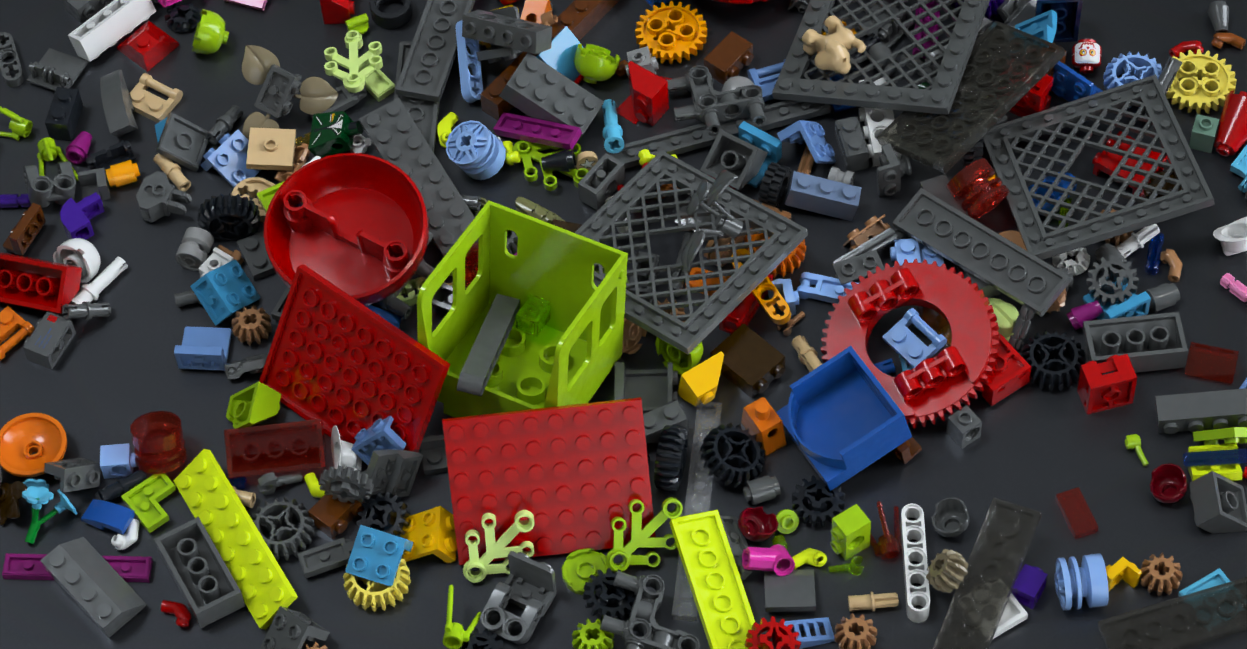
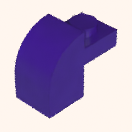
M97 192L83 198L78 203L70 198L62 206L60 218L69 239L82 238L86 240L94 235L90 220L105 211L102 200Z

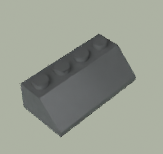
M1179 312L1083 321L1086 363L1096 361L1098 364L1106 362L1110 356L1128 354L1135 373L1186 367L1188 348Z
M84 537L59 544L40 560L46 571L108 638L147 606L140 596Z

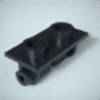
M122 140L120 143L110 146L107 151L103 149L94 154H89V157L85 160L90 170L98 168L109 169L111 165L127 160L133 161L136 158L131 150L129 141L124 142Z

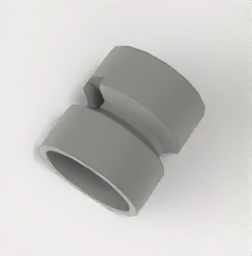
M189 227L183 236L182 244L178 248L175 260L183 268L199 271L198 268L208 257L207 254L211 250L214 237L202 228Z

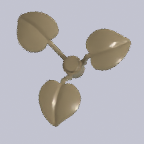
M246 45L242 60V74L249 83L261 85L264 83L271 65L275 64L280 67L279 60L272 52L263 47ZM313 76L302 81V86L299 90L300 94H294L293 98L300 99L299 107L303 112L314 115L328 110L335 103L338 92L326 80ZM253 112L246 118L242 134L249 140L250 127L280 128L275 120L269 119L271 114L267 113L264 116L260 112Z

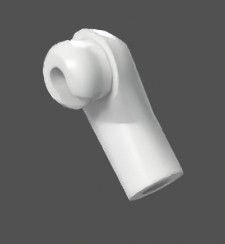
M133 519L124 535L117 534V536L114 535L112 537L111 543L117 550H125L137 541L140 521Z

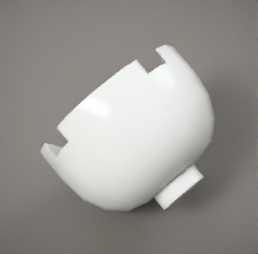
M69 239L58 246L57 251L53 254L55 263L82 267L80 286L88 283L99 271L101 264L100 255L95 246L85 239Z

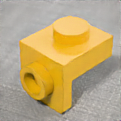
M1124 557L1120 558L1113 566L1109 564L1105 567L1108 591L1113 589L1121 580L1135 588L1139 583L1142 574L1141 570Z

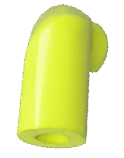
M503 141L506 148V159L504 162L510 166L514 165V163H519L521 157L518 151H512L513 143L511 141Z
M315 473L306 474L304 480L310 494L315 498H322L325 495V491L320 490Z
M807 548L792 557L795 562L794 569L804 564L821 567L827 562L825 553L812 548Z

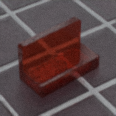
M1191 342L1185 374L1231 384L1234 379L1239 351Z

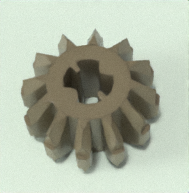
M944 549L941 554H936L934 560H931L932 563L927 568L928 574L926 578L936 590L943 593H951L953 589H958L961 582H964L963 578L968 574L966 569L969 564L957 551Z

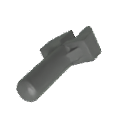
M274 472L266 473L257 479L259 482L257 487L261 494H274L276 487L300 482L303 480V475L301 472L276 477Z

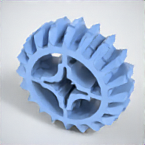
M1129 51L1127 56L1120 53L1118 58L1113 57L1111 63H1108L1103 76L1104 89L1115 88L1155 74L1158 79L1162 72L1161 64H1156V58L1149 59L1148 53L1145 56H1141L1139 51L1136 55H1132Z

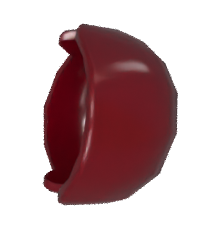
M1173 463L1162 464L1152 471L1149 487L1157 501L1175 503L1186 494L1188 487L1187 478L1180 466Z
M763 507L746 508L739 515L738 528L748 540L762 543L777 531L778 521L774 513L766 514L763 511Z

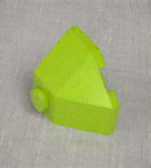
M258 381L230 396L226 418L233 423V428L238 432L263 422L279 412L281 393Z

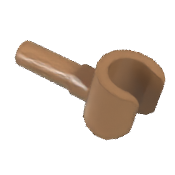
M552 10L541 15V21L543 25L550 26L558 22V17L556 15L553 16Z
M218 245V249L232 256L241 266L244 259L241 257L240 251L234 250L233 252L222 245Z
M801 311L783 325L777 324V329L781 330L782 327H787L783 334L784 336L791 335L792 327L805 316V313Z

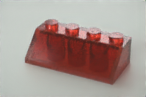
M321 419L224 430L229 479L264 475L270 472L282 473L326 467L324 423Z

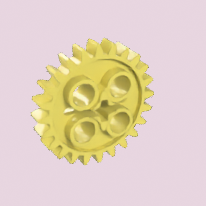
M1200 49L1197 50V54H1193L1191 50H1188L1187 56L1180 52L1179 58L1172 57L1182 62L1166 93L1167 99L1172 98V105L1179 103L1180 110L1188 107V113L1192 109H1196L1197 114H1200L1201 109H1204L1209 114L1210 108L1218 111L1219 105L1224 106L1227 94L1235 90L1237 82L1235 72L1231 71L1232 65H1225V58L1217 60L1218 54L1211 57L1210 51H1207L1204 55L1201 54Z

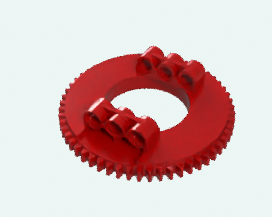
M904 259V263L901 266L898 261L894 262V267H890L888 263H885V270H881L877 266L875 274L867 271L868 278L865 279L860 275L859 284L852 281L853 289H844L846 296L839 295V303H833L834 311L828 312L830 320H825L827 328L822 330L825 336L821 338V342L824 345L821 347V352L824 354L822 356L823 363L849 346H852L902 411L907 424L911 422L913 428H916L919 421L923 427H926L927 420H930L934 425L936 424V417L945 421V413L952 415L954 414V408L962 410V403L968 406L971 405L969 397L978 398L975 390L983 392L984 388L981 383H989L986 375H993L991 367L997 365L994 358L999 357L998 350H996L1000 348L998 341L1000 335L997 331L999 326L995 322L997 318L995 313H993L992 305H989L988 297H984L982 289L978 290L977 283L971 284L969 276L964 279L963 272L960 271L956 274L954 267L947 270L944 263L939 267L936 261L928 264L925 259L922 263H918L917 259H914L913 263H908L907 259ZM912 305L927 307L939 313L948 322L952 331L950 347L945 348L933 358L923 360L916 368L901 372L896 377L883 373L872 363L868 355V341L872 329L884 315L894 309Z

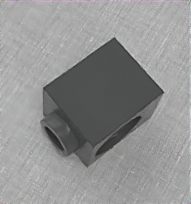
M966 405L962 410H958L948 417L946 433L963 449L981 437L982 421Z

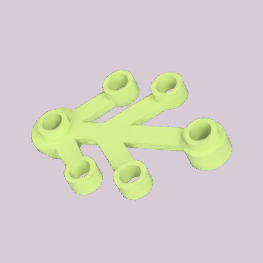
M351 30L346 33L344 38L346 48L349 49V59L339 55L335 47H328L324 50L325 59L329 62L325 63L324 68L327 75L342 80L348 92L357 93L364 89L365 78L375 70L383 67L382 57L379 56L383 49L380 42H371L368 45L369 50L358 58V49L363 46V39L358 31ZM369 61V65L359 72V68ZM338 65L348 69L349 73L338 69Z
M528 510L517 512L514 517V523L496 541L494 529L496 527V516L493 513H485L481 518V524L485 529L486 552L479 558L478 544L480 543V534L477 530L473 529L467 531L465 542L469 549V560L463 566V574L470 582L478 583L487 574L506 573L509 575L510 568L506 567L509 564L506 557H508L510 551L522 552L532 557L534 545L530 541H523L519 546H506L519 532H529L533 529L535 524L534 515ZM528 517V520L522 521L520 518ZM491 519L493 522L488 524L485 523V520ZM470 536H475L477 539L469 540L468 538ZM525 547H529L531 550L525 552L522 549ZM494 558H506L503 563L489 564ZM472 568H479L478 571H473V570H471V569H472Z

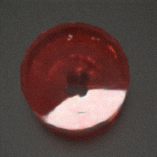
M985 158L966 166L949 181L946 187L956 201L965 199L961 204V208L967 211L966 215L974 220L995 209L1010 192L1006 185H1002L1003 181L1000 177L990 180L994 176L995 171Z
M154 411L141 415L131 424L132 443L135 446L136 463L140 470L151 474H162L176 470L184 464L187 459V451L183 439L182 424L178 415L168 411Z

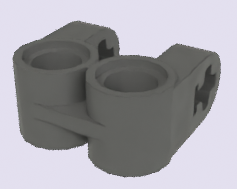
M70 161L57 163L58 175L53 180L46 176H39L36 165L23 166L24 182L31 204L36 203L41 205V208L49 206L52 201L59 205H64L70 198L75 199L76 179Z
M500 581L494 588L481 613V623L491 632L514 644H524L531 638L544 612L545 603L532 598L521 617H518L504 610L512 595L513 587ZM499 613L501 617L499 623L491 625V617ZM516 625H522V632L518 636H513V628Z

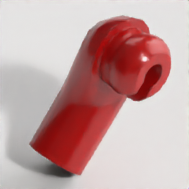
M1198 40L1183 41L1171 48L1169 55L1178 58L1180 52L1185 54L1188 50H1191L1193 54H1197L1198 49L1201 50L1202 54L1204 48Z
M168 600L162 601L161 612L174 614L177 617V626H189V619H191L192 615L186 605Z

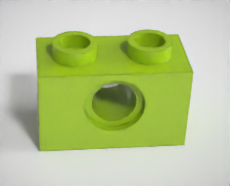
M857 504L832 518L830 545L837 555L840 554L846 561L870 547L871 521Z

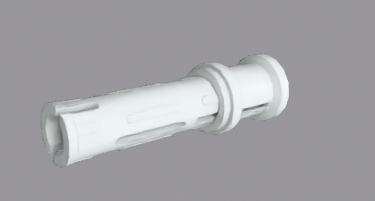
M116 257L91 283L81 286V290L75 295L70 304H82L85 301L96 302L99 294L118 275L127 269L128 265L124 264L125 261L121 257Z

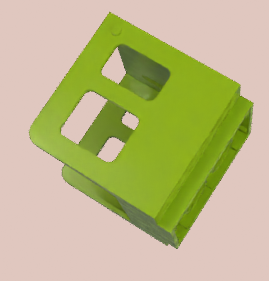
M488 200L425 280L417 298V342L450 363L437 400L444 403V413L456 418L588 403L614 367L615 362L622 355L628 253ZM507 230H512L518 237L516 256L510 254L507 250ZM479 238L478 272L465 290L466 254ZM595 263L602 265L605 269V278L598 287L594 284ZM453 271L452 307L432 332L433 296ZM501 294L521 299L518 316L482 396L457 391L461 370L496 295Z

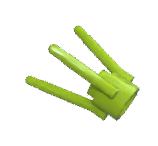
M0 107V113L11 118L9 129L12 130V133L0 131V136L19 140L21 136L24 138L28 137L31 133L33 122L20 117L7 108Z
M47 137L37 143L39 150L37 154L39 176H44V160L53 161L59 156L63 162L68 161L61 147L56 146L54 139ZM72 167L76 181H79L78 175Z
M451 584L448 589L447 617L442 642L449 649H459L463 641H469L470 634L477 625L482 612L476 614L466 631H464L461 624L452 623L454 586Z

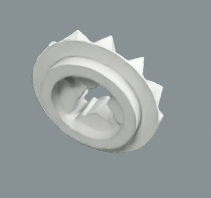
M1081 247L1053 256L1052 263L1055 268H1068L1069 273H1073V276L1082 274L1088 269L1090 255H1088L1086 248ZM1067 255L1071 257L1076 256L1075 261L1072 259L1067 260Z

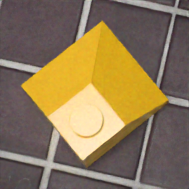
M723 352L717 353L681 374L678 395L682 399L696 407L701 403L705 405L715 398L724 358Z

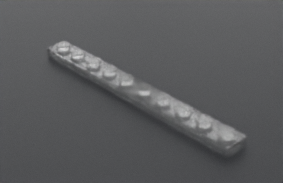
M709 402L705 405L701 403L697 406L684 516L710 511L714 475L709 476L710 469L703 468L705 461L700 459L702 454L700 449L705 436L712 429L720 425L722 403ZM679 555L672 620L697 622L698 610Z

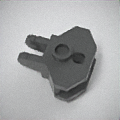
M159 171L145 177L136 194L143 220L148 222H154L163 216H170L171 213L184 215L187 208L180 203L188 204L192 200L190 194L176 190L174 185L169 183L166 173Z

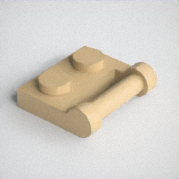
M147 73L140 77L139 83L129 93L134 111L156 123L165 119L183 96L181 90L177 88L172 89L154 80ZM150 87L169 98L166 101L146 91V89Z

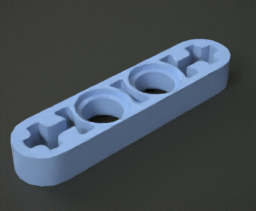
M461 20L456 23L455 28L461 93L466 102L473 103L481 99L480 94L483 92L481 61H478L476 52L480 51L479 41L462 37ZM466 45L469 47L471 54L468 53ZM468 66L471 68L473 76L470 74Z

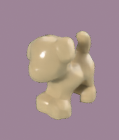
M832 15L825 20V26L828 27L826 35H821L813 29H808L802 36L803 50L809 55H814L818 52L814 59L815 66L818 69L834 71L837 74H847L851 68L848 50L854 47L858 49V53H863L867 46L862 40L857 39L850 29L844 27L839 18Z

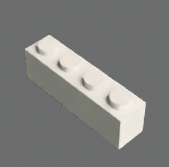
M113 0L68 34V37L77 55L91 62L97 59L106 49L114 46L123 36L131 33L139 24L147 21L156 12L152 0Z

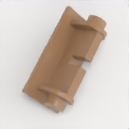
M302 143L300 146L295 145L293 170H278L274 179L281 183L306 164L311 152L308 149L309 145L306 143Z
M884 214L879 218L873 216L864 223L866 226L860 231L856 228L847 235L848 240L843 246L845 247L847 244H850L851 251L868 241L869 237L873 238L886 229L891 228L888 223H883L882 221L886 215Z

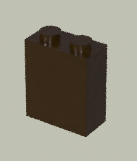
M744 323L710 352V357L721 351L723 352L724 358L720 373L752 399L758 393H763L768 388L769 383L775 378H780L786 369L785 356Z

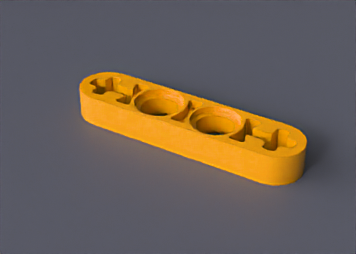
M746 249L736 250L737 256L750 255V252ZM738 262V268H740L743 264ZM767 276L751 293L769 318L775 324L783 325L790 320L791 310ZM766 290L774 293L773 297L769 300L761 298L762 293ZM775 304L784 312L783 316L776 313Z

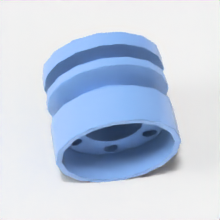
M470 120L462 122L448 136L446 153L449 159L472 179H488L497 174L502 168L506 159V148L503 142L479 121Z
M1100 553L1082 556L1081 567L1078 566L1074 556L1069 557L1068 566L1064 557L1056 559L1055 589L1063 611L1071 610L1072 602L1075 609H1080L1083 597H1085L1089 608L1108 605L1107 573L1103 557Z

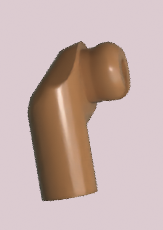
M1166 249V251L1160 252L1159 258L1162 263H1168L1170 266L1168 280L1178 282L1183 264L1174 250Z

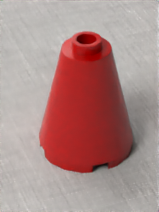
M1230 91L1225 98L1214 142L1216 151L1222 156L1235 155L1247 141V92L1240 91L1239 94H1233L1234 91Z

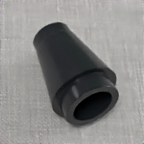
M568 149L541 158L543 171L571 172V169H576L574 151H568Z

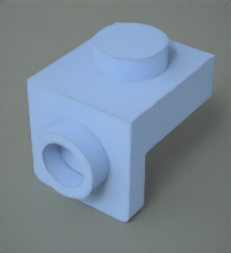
M791 278L771 281L789 305L791 315H796V305L800 304L798 291H793ZM768 290V296L772 298L774 293Z

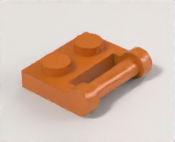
M9 306L0 312V344L19 328L20 330L0 346V361L6 357L5 354L27 335L31 336L35 330L30 322L25 321Z

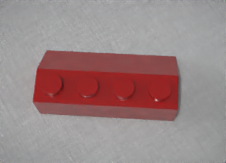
M0 253V302L62 313L63 305L70 304L79 291L82 267Z

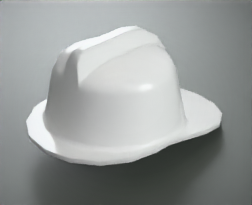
M1247 216L1219 227L1213 232L1214 238L1220 241L1223 253L1226 256L1247 251Z
M333 426L331 432V452L334 468L338 469V466H342L345 469L346 466L354 468V471L361 470L362 459L351 450L354 444L340 439L337 426Z

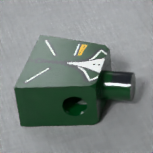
M343 111L314 114L308 149L314 156L321 158L347 152L352 148L354 136L363 133V127L360 121H353Z

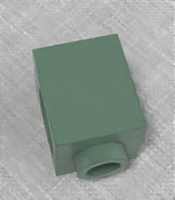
M1197 114L1191 132L1190 149L1212 153L1220 119Z

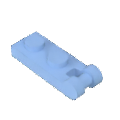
M803 272L799 280L801 285L797 287L796 291H798L800 299L811 298L838 304V296H846L844 289L852 290L853 287L851 282L841 285L837 278Z

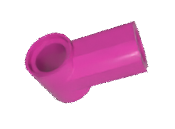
M780 544L773 545L770 548L747 547L743 549L742 566L747 570L774 571L778 576H786L795 568L793 558L787 549Z

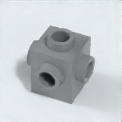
M648 46L627 52L628 63L632 61L656 74V70L659 69L656 56L652 57ZM625 65L626 72L629 77L628 65Z

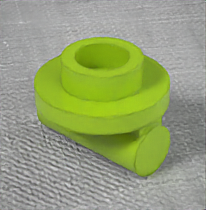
M366 13L352 17L345 21L347 30H356L362 35L369 28V19Z
M784 509L776 515L778 521L777 530L779 532L790 534L798 527L799 518L794 510Z

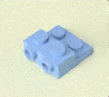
M913 238L895 240L894 247H890L891 261H898L900 266L903 265L904 259H907L908 263H913L914 259H917L918 263H922L925 259L928 264L936 261L939 267L944 263L943 256L918 243Z

